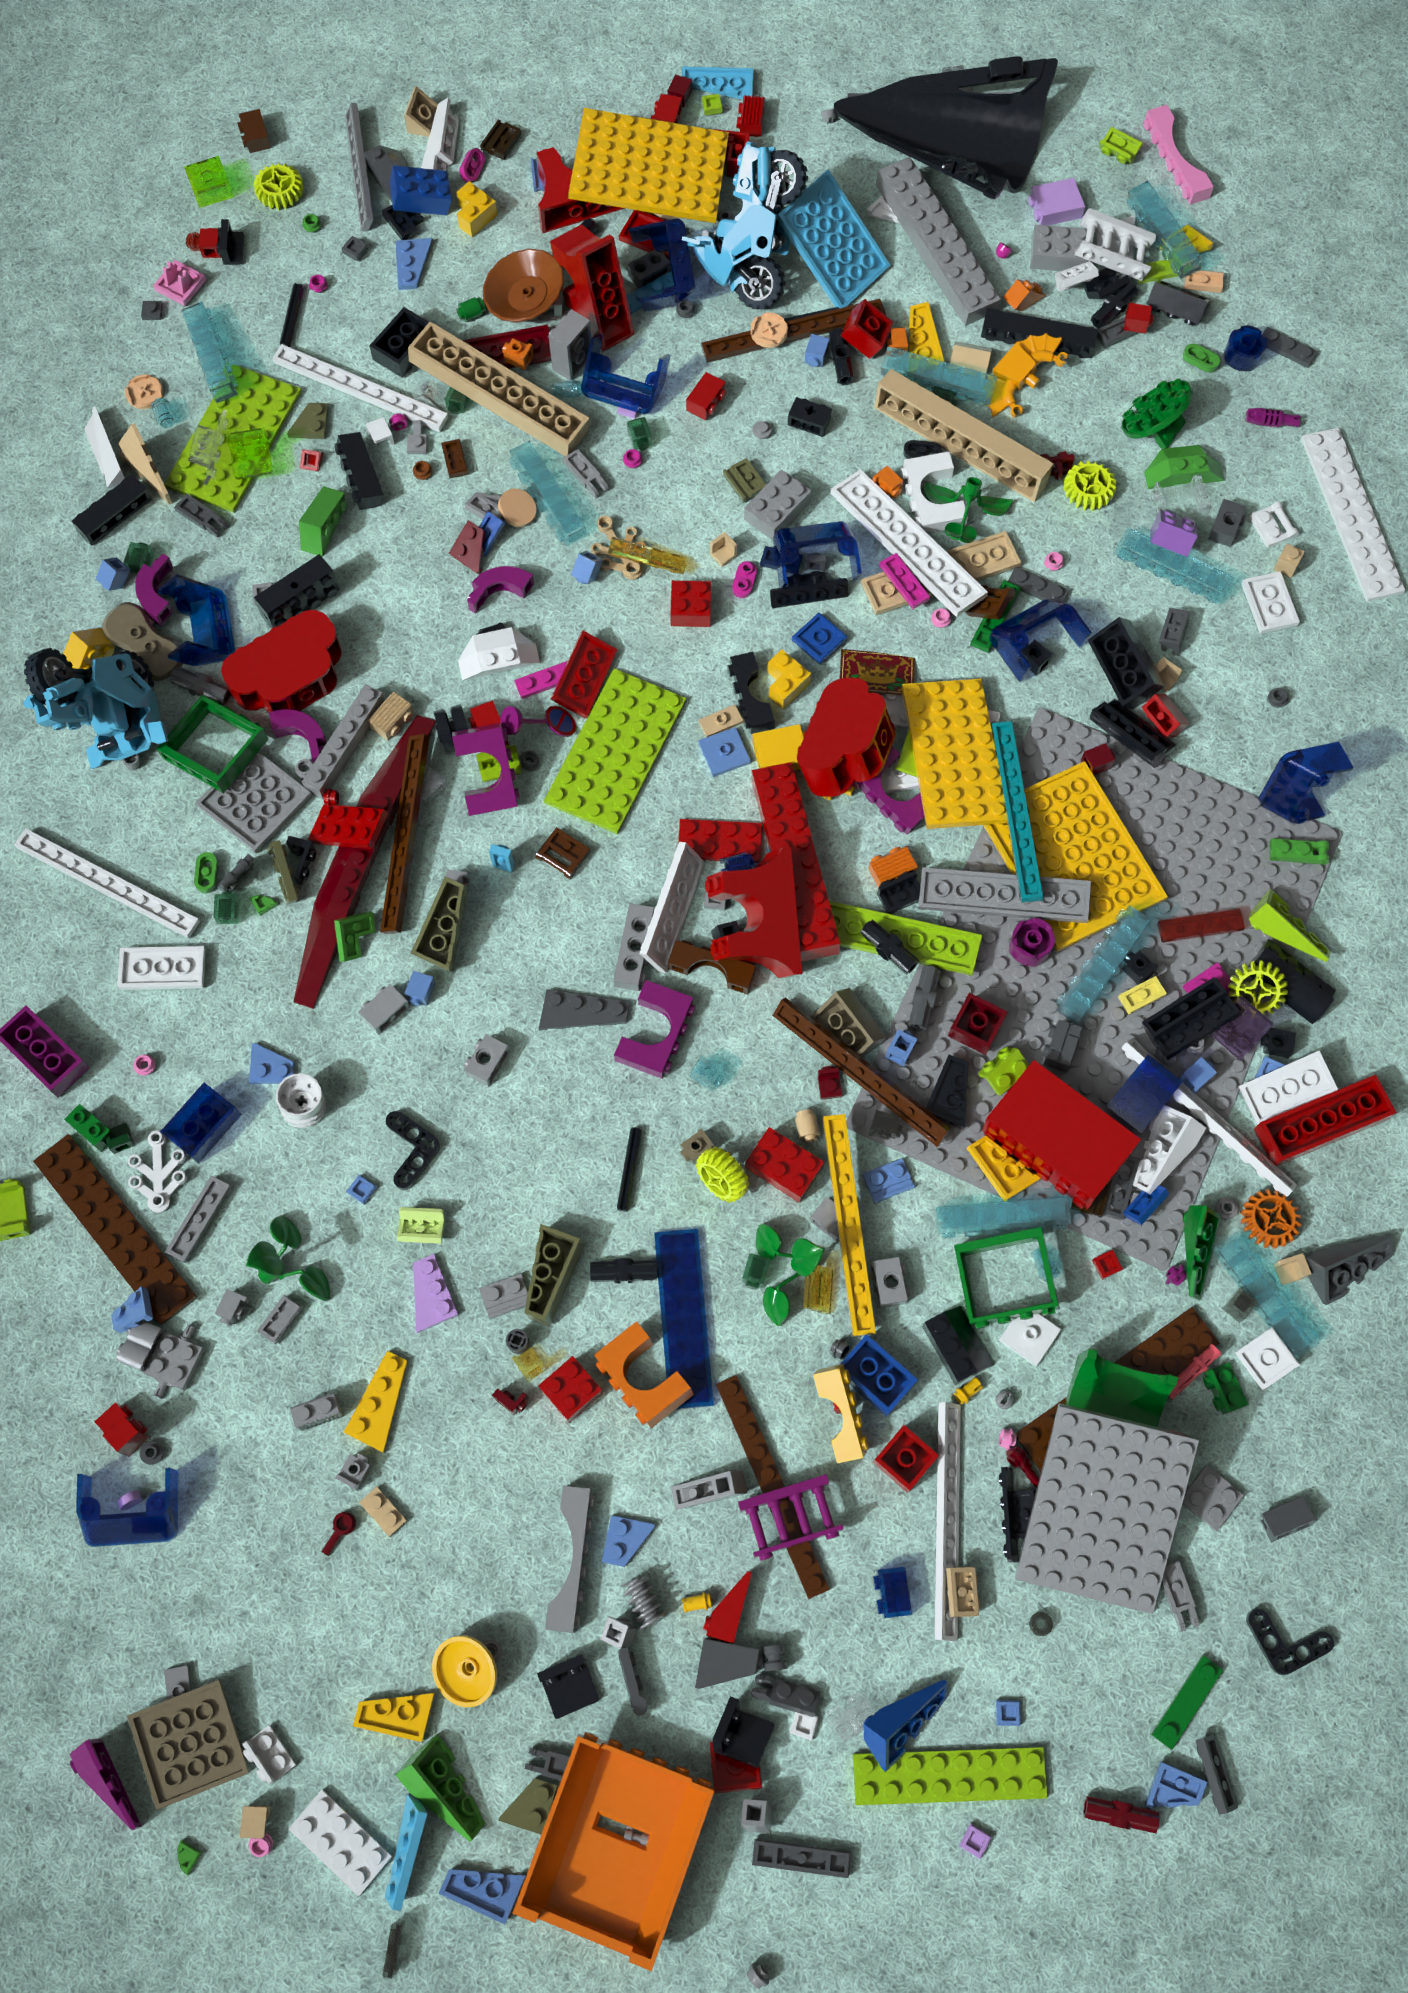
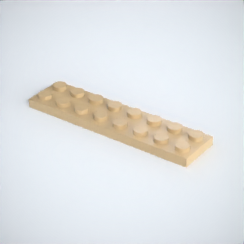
M1006 531L946 551L976 581L1021 566V561ZM884 572L861 579V585L875 615L909 605ZM918 580V582L921 584V586L924 588V590L928 593V595H929L930 597L934 596V595Z

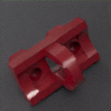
M1066 451L1059 452L1057 456L1050 457L1048 454L1040 455L1055 464V467H1052L1050 476H1054L1056 480L1063 479L1062 475L1067 474L1072 469L1075 460L1074 454H1068Z

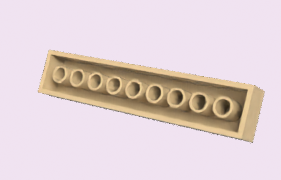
M432 322L426 325L408 347L409 362L564 456L573 452L589 431V417Z
M890 369L878 383L875 409L929 441L938 443L941 448L1033 502L1037 500L1046 488L1053 467V463L1048 459L1041 457L1031 449L1017 443L1014 439L1000 433L997 429H993L983 421L969 415L966 411L957 408L949 401L940 398L932 391H928L899 372Z

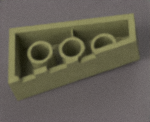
M444 877L410 954L448 971H453L468 886L449 877Z
M540 1224V1234L535 1250V1262L532 1267L531 1284H529L524 1313L529 1319L550 1327L585 1245L580 1238Z

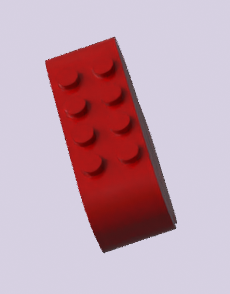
M307 610L297 616L290 617L280 626L273 627L263 636L256 637L246 646L239 647L224 660L221 673L232 697L245 710L256 711L265 708L268 713L283 709L301 711L331 693L336 687L337 673L334 665L341 658L342 648L335 627L327 615L317 610Z
M841 678L825 687L819 701H817L815 712L810 718V724L804 733L801 746L798 747V764L810 791L817 796L834 797L847 792L855 782L873 779L884 768L896 736V728L889 717L885 699L880 694L869 693L868 684L863 679Z

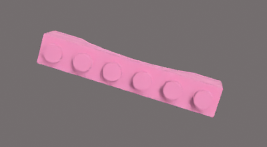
M1168 105L1148 110L1144 120V128L1150 132L1152 143L1156 144L1159 148V155L1165 159L1168 171L1173 173L1175 184L1179 185L1182 189L1183 198L1187 199L1190 205L1209 199L1214 187L1205 172L1189 164L1181 156L1174 144L1172 126L1175 118Z

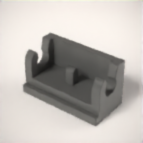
M1169 608L1159 640L1162 651L1166 652V649L1170 648L1173 650L1172 653L1179 656L1189 624V611Z
M1304 1496L1261 1514L1263 1518L1261 1520L1262 1525L1271 1543L1310 1527L1316 1521Z

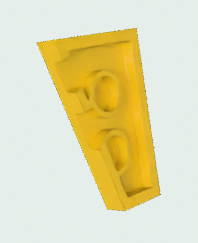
M987 1136L982 1137L967 1147L973 1159L1004 1202L1041 1179L1036 1174L1033 1175L1025 1169V1165L1021 1162H1016L1007 1155V1151Z
M435 1693L361 1701L358 1704L353 1727L423 1742Z

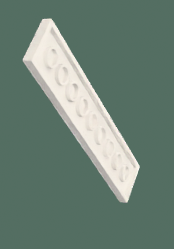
M1334 428L1303 435L1301 438L1366 602L1403 594L1405 588L1340 429Z
M861 469L831 488V495L892 554L897 553L911 573L956 617L987 597L988 592Z

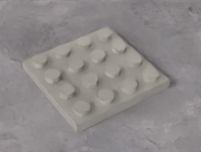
M258 752L224 794L210 787L195 804L257 854L307 802L312 794Z

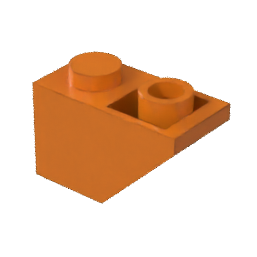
M1017 279L1003 298L1015 310L1024 311L1046 295L1041 291L1042 287L1038 283Z

